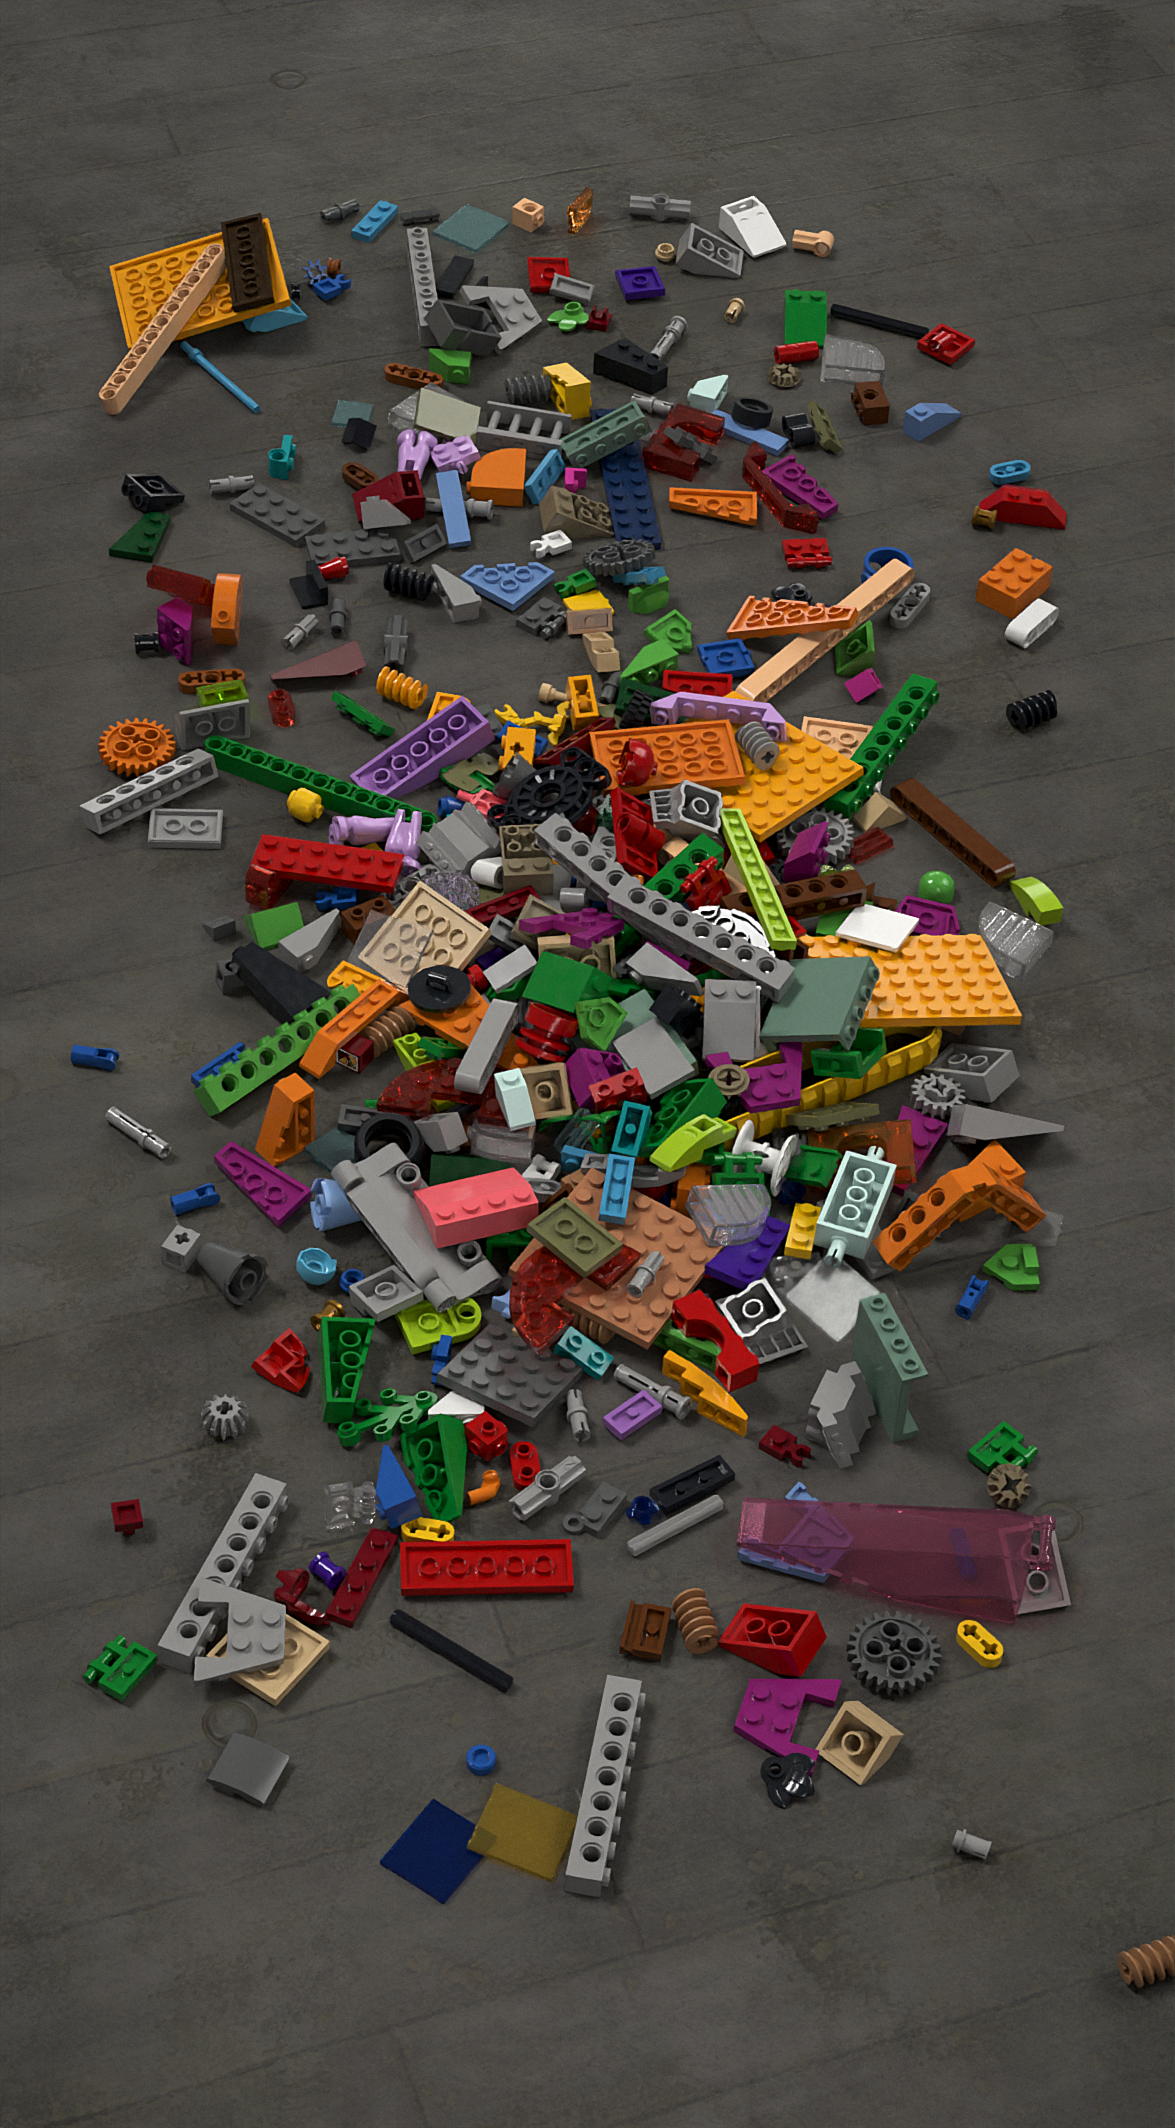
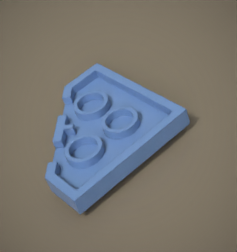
M538 562L528 563V566L515 567V563L497 564V568H484L483 565H474L460 576V580L470 585L474 591L514 611L554 579L555 571Z

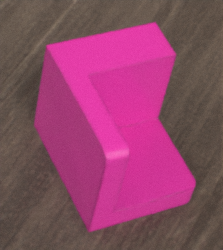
M872 668L866 669L844 683L855 702H859L883 688Z

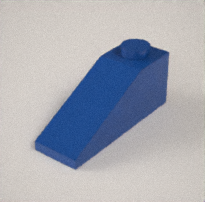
M386 1445L382 1448L376 1486L379 1504H376L375 1508L380 1520L386 1519L390 1528L393 1529L421 1517L422 1513L412 1487L390 1447Z

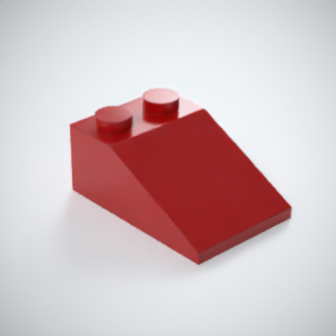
M743 1603L718 1640V1645L776 1674L801 1677L827 1636L816 1611Z

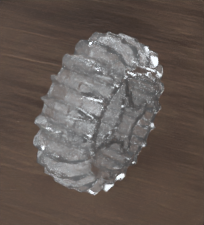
M441 869L440 873L432 871L430 876L424 875L422 880H418V882H423L463 911L480 905V891L475 880H471L469 875L463 876L461 871L453 873L452 869L449 872H444Z

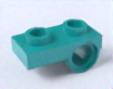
M292 435L283 436L281 449L269 451L268 473L271 477L288 480L289 471H293L296 444H293Z
M572 1326L567 1329L553 1351V1354L573 1360L575 1364L583 1367L584 1371L597 1381L614 1359L613 1356Z

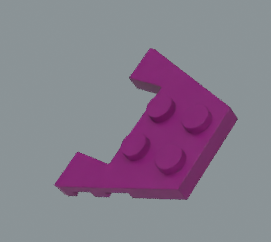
M906 895L895 911L919 918V923L909 936H920L922 934L930 936L960 935V927L954 906Z
M585 908L579 912L519 920V930L532 934L551 929L560 930L572 934L570 935V945L589 949L592 947L593 941L595 944L602 942V936L611 937L625 929V920L614 917L613 913H599L595 908Z
M803 1042L779 1043V1053L783 1060L781 1064L745 1069L749 1075L750 1084L748 1085L747 1092H742L739 1098H741L740 1103L750 1114L800 1106ZM728 1052L706 1055L705 1063L709 1069H714L724 1064H733ZM727 1077L726 1080L728 1086L732 1085L730 1077Z
M750 1679L734 1725V1732L762 1750L768 1749L781 1758L790 1753H801L811 1757L815 1761V1765L807 1774L812 1778L819 1750L791 1743V1739L804 1700L834 1708L842 1680Z

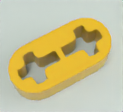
M418 1517L401 1525V1537L404 1542L454 1541V1528L445 1521ZM413 1528L418 1529L415 1533H410ZM440 1533L445 1534L443 1538H438Z
M965 1620L958 1625L956 1641L972 1658L987 1668H994L1001 1663L1003 1646L983 1626L973 1620Z

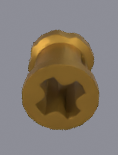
M975 506L971 525L989 526V529L993 530L997 510L992 512Z
M327 1300L324 1308L310 1318L311 1325L319 1332L321 1317H345L346 1312L335 1300Z

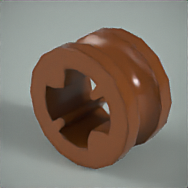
M329 258L327 275H334L336 277L341 271V259L335 261L333 258Z

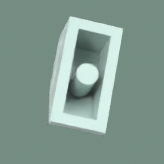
M728 375L697 381L694 388H691L688 392L689 410L710 415L715 409H718L727 394Z
M516 1068L494 1074L496 1098L510 1131L536 1125L527 1085L520 1069Z

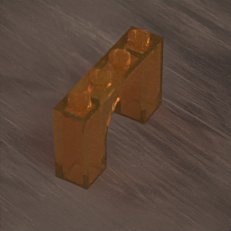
M911 1119L829 1127L828 1130L824 1131L808 1129L809 1146L838 1150L843 1157L846 1150L853 1152L876 1146L875 1151H878L880 1147L885 1152L884 1156L887 1158L888 1163L897 1165L893 1185L917 1183ZM838 1159L836 1164L839 1165L842 1159ZM838 1166L827 1187L812 1186L813 1193L830 1191L838 1172Z

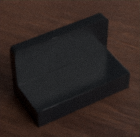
M315 560L306 561V575L289 579L293 592L302 609L328 605V586Z

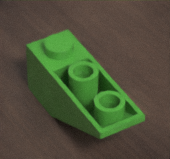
M664 639L644 646L621 674L620 684L622 678L646 685L663 678L664 670L677 671L679 654Z

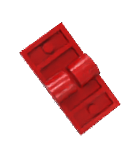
M616 787L610 794L617 862L630 874L642 875L644 882L647 883L658 873L656 853L662 849L666 836L664 832L654 827L651 806Z

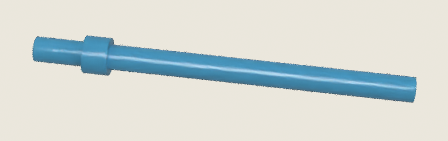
M186 341L180 344V348L188 354L189 359L201 365L254 413L260 411V406L205 359L200 350L193 348Z

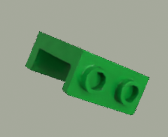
M858 1027L856 1038L853 1040L849 1051H845L840 1041L831 1049L814 1048L811 1051L814 1075L861 1079L887 1053L884 1030Z

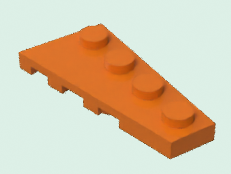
M670 487L669 508L756 526L757 492Z

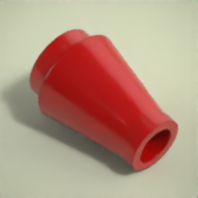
M338 556L318 566L324 579L345 578V575L350 574L345 557L340 558Z

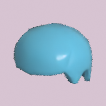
M308 1248L300 1252L296 1261V1270L300 1278L312 1285H322L330 1281L334 1276L337 1261L320 1248Z

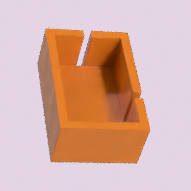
M1015 548L996 564L992 571L989 570L979 579L976 601L1013 620L1050 587L1053 566L1037 558L1033 560V556Z

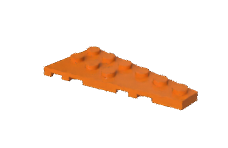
M748 596L726 634L729 640L739 638L746 640L748 638H766L774 635L786 636L793 633L806 634L812 631L846 630L853 626L859 614L856 607L834 605L830 608H825L822 603L809 606L808 602L781 599L777 602H772L770 598L766 597L760 601L756 600L755 596Z
M472 985L468 1000L462 1006L449 1012H426L415 1007L410 1000L398 1005L408 1011L415 1018L416 1023L422 1026L426 1024L435 1030V1034L464 1051L468 1049L489 1008V1004ZM512 1033L495 1069L504 1072L539 1064L532 1055L515 1045L517 1038Z

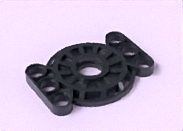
M570 747L562 752L560 756L561 765L545 767L525 777L515 786L509 795L507 804L494 805L488 810L487 817L491 825L498 831L499 826H510L515 823L517 825L542 824L554 813H557L562 819L566 818L573 824L591 806L595 790L608 788L612 783V777L605 766L581 749ZM578 756L573 761H568L570 758ZM591 766L590 769L581 771L583 768ZM605 776L603 779L595 781L598 777ZM548 794H560L552 802L543 804L540 803L541 800ZM504 813L500 818L494 819L495 816Z

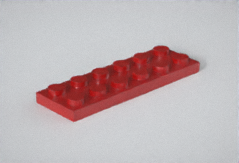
M262 834L250 864V874L393 894L404 864V854Z
M571 1539L400 1542L401 1596L573 1592L574 1590Z

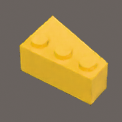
M568 363L543 367L544 379L547 374L550 377L551 394L549 396L558 411L571 414L572 420L589 417V408L592 407L590 397L591 381Z

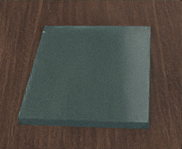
M466 204L433 231V235L477 253L510 225V222Z

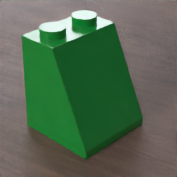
M542 951L522 997L530 1002L554 1008L577 1019L575 1002L604 998L613 978L594 966Z

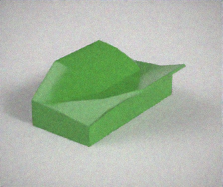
M664 576L659 578V582L655 584H644L629 590L628 609L632 613L649 614L666 607L670 598V579Z

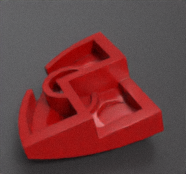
M290 1328L275 1339L270 1348L261 1354L251 1365V1368L267 1380L296 1393L306 1383L310 1370L309 1366L305 1369L304 1358L307 1355L306 1349Z

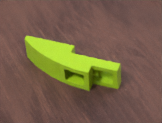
M417 1033L393 1040L404 1069L427 1106L432 1105L439 1113V1111L452 1108L461 1102L460 1095L439 1070L438 1060L424 1054L425 1050L417 1046L421 1039Z
M703 1114L689 1121L670 1135L654 1151L649 1161L656 1164L663 1171L672 1172L701 1160L705 1149L734 1138L737 1128L718 1117L712 1119Z

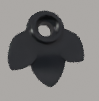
M792 583L789 587L780 586L771 591V595L778 600L808 602L810 605L813 598L811 591L806 590V587L800 583Z
M790 1753L784 1758L778 1756L767 1758L761 1765L760 1774L763 1781L768 1784L767 1793L769 1799L775 1805L785 1809L791 1796L801 1798L813 1796L815 1792L814 1785L807 1772L813 1768L815 1761L801 1753ZM777 1766L781 1772L774 1775L770 1772V1768Z

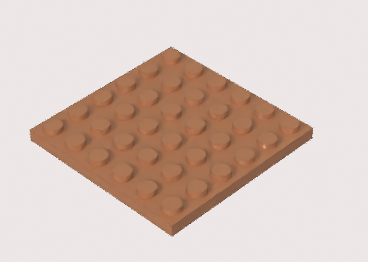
M591 1167L567 1199L622 1242V1251L584 1279L541 1242L533 1238L511 1265L508 1275L648 1350L671 1320L673 1301L689 1295L705 1275V1265L726 1248L728 1238L630 1188L625 1225L598 1221L605 1174ZM659 1251L664 1256V1262L656 1272V1279L648 1284L641 1297L631 1296L627 1292L626 1286L636 1275V1268L639 1265H643L650 1253Z

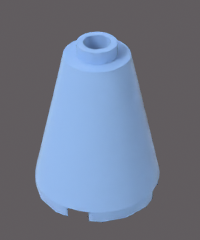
M316 1178L313 1181L311 1193H316L315 1201L310 1202L314 1226L319 1228L318 1231H327L361 1221V1218L348 1202L346 1193L337 1181L325 1178Z

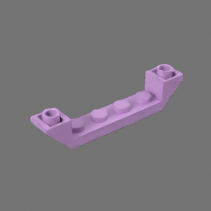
M678 692L652 702L650 706L651 723L654 725L676 724L679 716L715 721L729 719L730 723L745 725L750 722H759L774 741L786 742L787 740L786 722L770 703Z

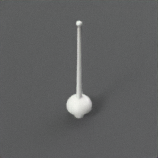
M756 986L754 1060L770 1054L765 1045L760 1042L759 1037L760 986Z

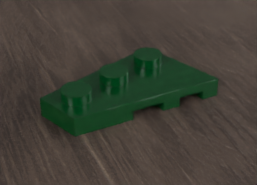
M148 512L109 548V556L153 563L170 524V515Z

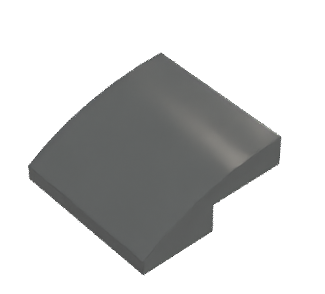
M233 1733L206 1781L231 1797L234 1793H237L261 1808L290 1756L259 1740Z

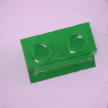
M527 1228L487 1237L486 1258L491 1263L493 1247L509 1248L508 1260L515 1262L519 1257V1249H525L534 1237L527 1232Z

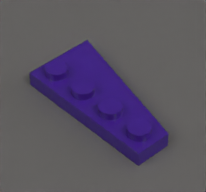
M766 1215L709 1261L704 1267V1273L739 1289L746 1290L750 1283L762 1278L786 1238L790 1225Z

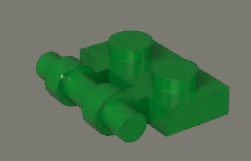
M721 1152L720 1155L713 1154L711 1156V1164L720 1165L721 1173H712V1199H764V1173H754V1165L762 1164V1156L753 1155L752 1152H742L741 1155H732L731 1152ZM733 1165H741L743 1173H733Z
M1003 1421L968 1450L967 1458L988 1474L997 1466L1007 1463L1021 1466V1468L1027 1467L1033 1462V1457L1038 1454V1449L1034 1445H1030L1027 1449L1024 1448L1022 1444L1025 1436ZM1010 1454H1012L1015 1457V1459L1011 1462L1005 1459Z
M118 1635L113 1641H109L103 1647L104 1652L97 1659H93L87 1665V1671L82 1675V1679L86 1683L91 1684L95 1678L101 1677L98 1681V1688L123 1702L158 1662L157 1654L134 1641L127 1649L124 1648L127 1641L123 1636ZM112 1659L116 1660L111 1667L108 1666Z

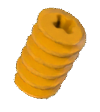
M386 666L378 676L376 690L379 695L385 696L390 700L393 699L397 703L401 702L402 705L409 706V708L415 710L424 703L428 693V685L424 684L421 687V681L416 680L414 682V679L410 676L406 679L405 674L401 673L398 675L396 670L390 672V668Z

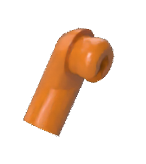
M495 1470L484 1472V1481L481 1488L466 1493L470 1505L495 1497L501 1484L498 1473Z

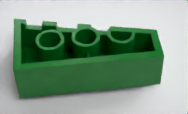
M321 1317L317 1339L323 1423L351 1422L376 1319Z

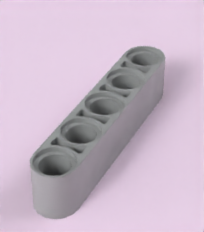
M495 998L492 1000L457 1069L454 1080L456 1090L476 1094L483 1093L518 1022L520 1015L519 1003Z

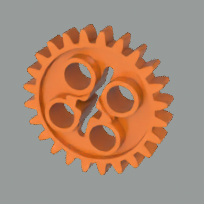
M135 718L134 722L125 719V724L117 721V727L110 725L109 731H103V737H99L98 750L100 760H103V765H109L110 771L117 768V774L125 771L127 777L131 773H135L136 777H139L140 773L146 774L149 771L155 770L165 765V763L171 762V758L175 757L174 735H170V729L164 730V724L157 726L155 720L148 723L147 718L142 722H139L138 718Z

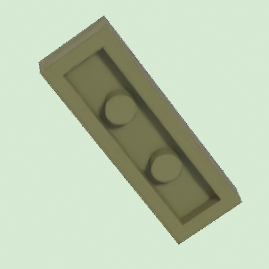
M812 400L807 404L810 412L808 416L816 426L814 430L821 438L820 444L827 451L830 449L837 455L843 448L827 411Z

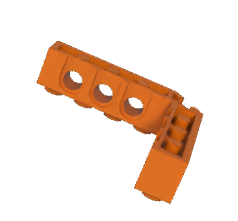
M978 1162L951 1170L941 1176L936 1184L926 1193L920 1195L911 1207L903 1211L888 1228L883 1229L872 1243L886 1263L901 1272L912 1262L911 1260L925 1247H928L941 1232L948 1229L952 1222L963 1212H967L978 1201L985 1206L987 1204L991 1206L997 1214L1002 1213L1008 1221L1011 1222L1013 1220L1027 1233L1047 1215L1030 1193L983 1162Z

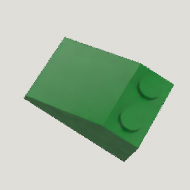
M785 290L783 307L784 345L816 341L819 349H826V292L818 290Z

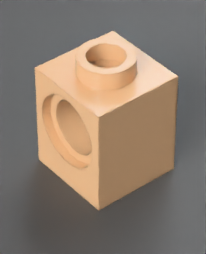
M523 198L512 207L513 225L533 232L543 224L544 206Z

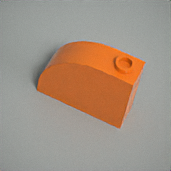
M500 449L481 457L473 467L471 482L467 481L466 495H470V498H474L475 501L488 502L493 500V505L523 507L526 449Z
M217 574L211 618V630L215 644L238 645L243 592L242 574Z

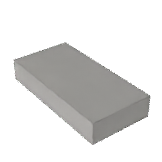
M555 273L549 294L589 306L595 285Z

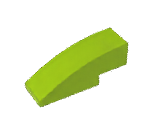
M1033 877L1009 881V886L1027 917L1033 916L1038 926L1061 922L1063 906L1044 883Z

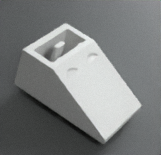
M754 196L720 207L719 228L753 258L787 246L767 208Z

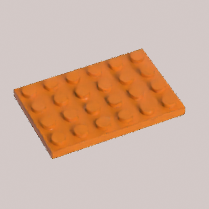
M729 719L589 732L594 759L605 766L612 777L611 785L601 790L603 798L611 797L610 792L616 787L630 795L649 794V791L672 789L684 779L707 788L745 784V774ZM628 738L646 743L654 753V761L658 762L655 776L650 775L649 780L644 785L638 787H625L617 785L616 782L617 771L622 772L621 764H618L625 742L629 741Z

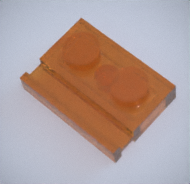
M586 187L581 194H578L576 200L568 206V225H571L568 233L576 234L592 215L590 209L593 207V189Z

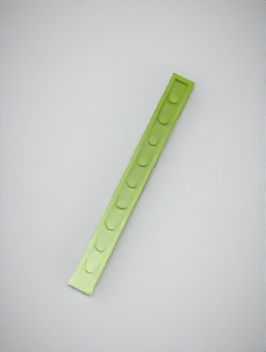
M721 808L719 813L721 820L720 828L770 948L779 951L786 949L795 950L797 939L741 809Z

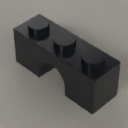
M666 985L649 1008V1011L687 1040L694 1033L696 1027L699 1026L703 1017V1012L700 1011L702 1005L678 986L673 990Z

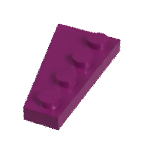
M792 454L761 471V479L821 519L838 511L839 504L824 488H820L817 485V480L814 477L807 475L805 467L802 464L798 465L795 462L796 458Z
M902 1105L886 1161L897 1165L891 1192L904 1196L905 1191L910 1188L948 1130L947 1123L931 1118L926 1114L922 1115L921 1112Z
M232 1141L214 1155V1163L277 1227L282 1225L312 1197L310 1188Z

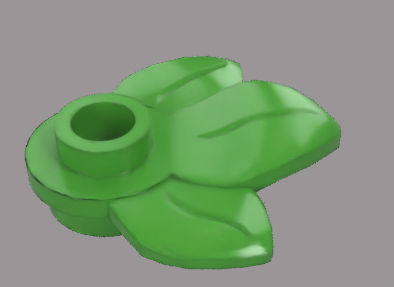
M570 302L565 305L564 310L555 311L547 319L550 323H559L560 331L568 332L573 330L577 324H586L589 316L584 313L580 303Z

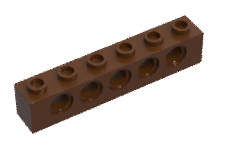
M856 869L774 886L786 916H792L795 920L863 907L867 894V886ZM748 892L721 897L720 909H736L749 915L758 923L760 922Z

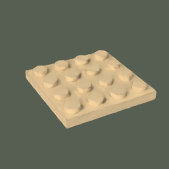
M419 881L359 956V959L408 994L410 980L423 969L433 966H450L463 971L491 936L492 932L429 886Z

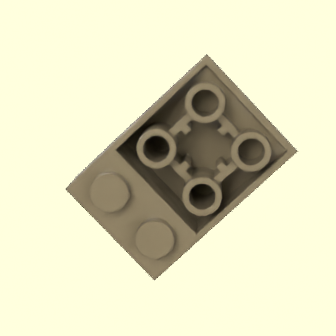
M554 485L550 487L539 503L543 530L546 533L561 530L569 539L613 537L614 535L609 507L603 503L594 502L583 495L571 493L565 488H559Z
M541 824L499 826L504 895L532 885L539 896L553 895L554 873L552 858L535 844L534 830Z

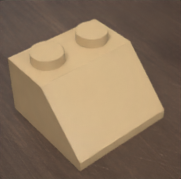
M845 1701L816 1750H819V1755L859 1785H863L890 1758L904 1734L861 1702Z

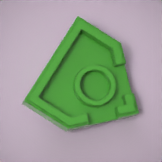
M676 609L644 629L643 635L652 643L664 639L675 651L691 652V623Z
M610 997L575 1002L581 1039L594 1050L605 1052L628 1012Z
M1006 1244L983 1265V1272L991 1277L994 1275L1012 1291L1039 1290V1264L1036 1248L1032 1244Z

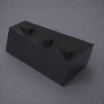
M626 337L594 353L593 374L599 376L600 373L611 377L610 380L617 382L619 379L627 382L628 387L650 395L667 387L668 366Z

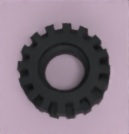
M636 689L620 720L619 727L622 729L640 728L654 697Z

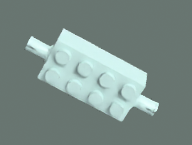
M876 1146L870 1147L867 1156L846 1150L818 1218L813 1243L814 1245L829 1249L824 1261L830 1267L833 1259H836L833 1268H838L842 1263L844 1254L864 1259L892 1190L897 1166L882 1161L885 1152L880 1147L876 1155L874 1154Z

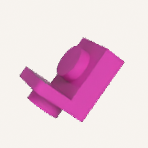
M565 468L564 488L571 493H577L578 488L585 489L587 469Z

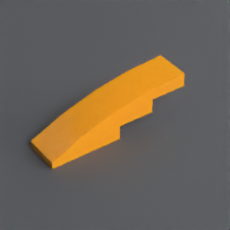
M669 1350L663 1357L662 1374L680 1383L679 1393L692 1398L693 1401L698 1403L697 1413L744 1437L747 1432L748 1416L733 1397L693 1363Z

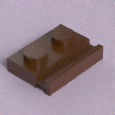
M631 1600L619 1653L624 1654V1652L632 1653V1656L661 1661L672 1608L648 1603L640 1605L635 1604V1601Z

